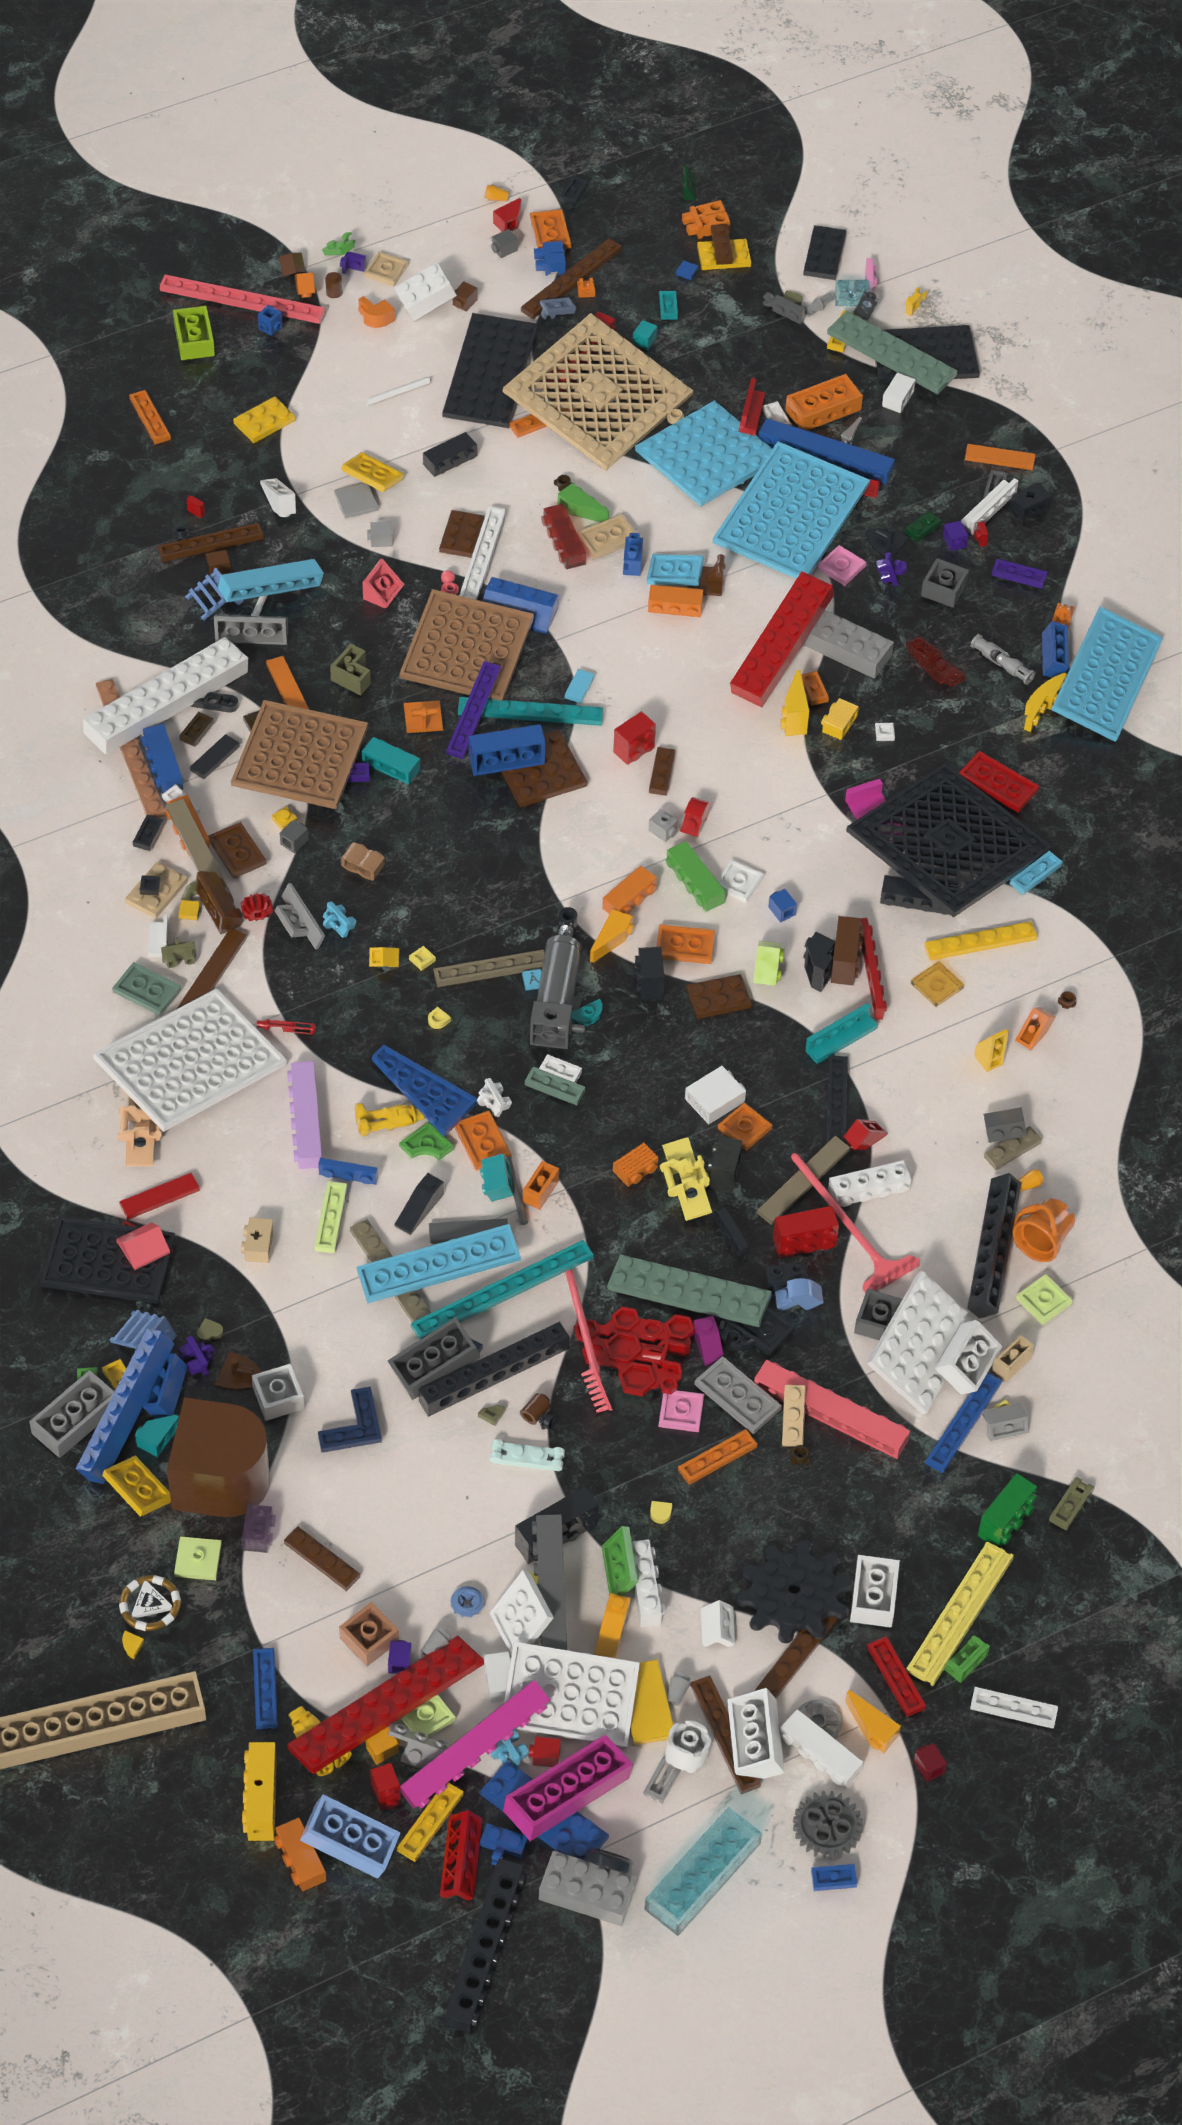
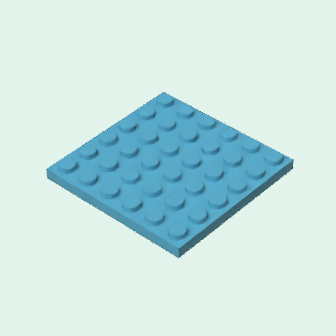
M713 401L637 444L635 451L701 507L755 476L772 451V448L756 435L738 432L741 422L716 401Z

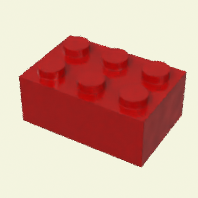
M833 1206L775 1217L773 1241L779 1258L792 1257L802 1253L808 1254L816 1250H828L836 1247L839 1224Z

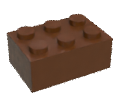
M838 916L831 983L853 986L854 978L858 979L864 926H860L861 918Z

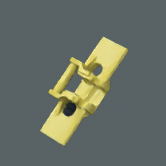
M688 1137L662 1145L667 1162L662 1163L660 1169L664 1172L669 1188L668 1195L670 1197H679L685 1220L688 1221L712 1213L705 1192L710 1179L708 1173L705 1172L702 1155L697 1156L698 1160H695ZM673 1174H680L681 1184H675Z

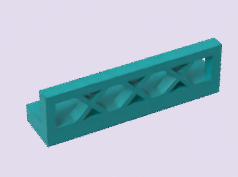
M866 1003L808 1037L806 1042L807 1054L818 1064L878 1028V1024L870 1016L871 1006Z

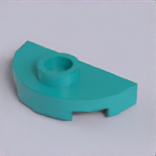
M598 999L573 1011L571 1019L573 1023L576 1022L587 1026L598 1021L602 1013L601 1000Z

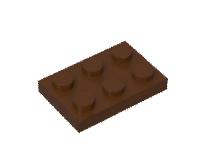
M451 510L439 552L472 558L485 516Z
M241 822L208 835L210 844L233 879L267 864L265 857Z
M741 974L686 985L696 1019L751 1008L752 1003Z

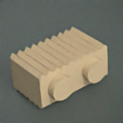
M1019 1335L994 1359L992 1372L1004 1382H1008L1013 1375H1016V1372L1021 1370V1367L1026 1365V1362L1031 1360L1034 1345L1022 1335Z

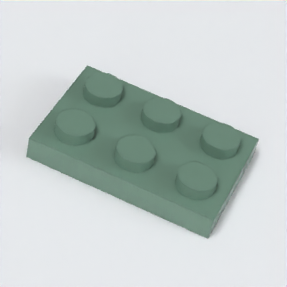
M133 962L113 986L112 990L113 993L161 1016L181 991V985Z

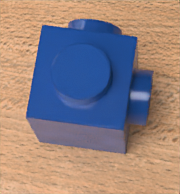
M267 305L258 313L259 329L271 336L282 328V312Z

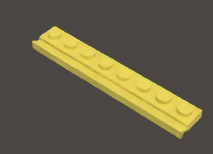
M986 1542L908 1665L907 1673L923 1681H928L934 1686L946 1667V1663L955 1653L1012 1562L1013 1554H1008L1005 1550Z

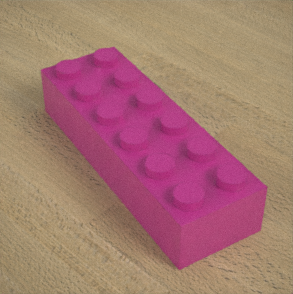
M605 1734L507 1795L503 1811L521 1832L532 1841L628 1780L633 1763Z

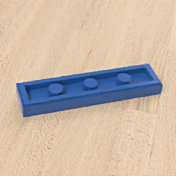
M274 1648L253 1649L256 1729L278 1728Z

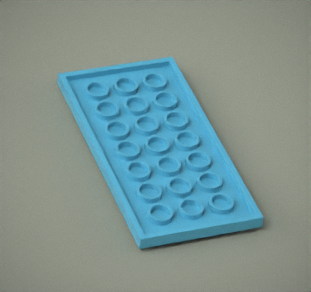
M1099 606L1051 710L1116 742L1163 637Z

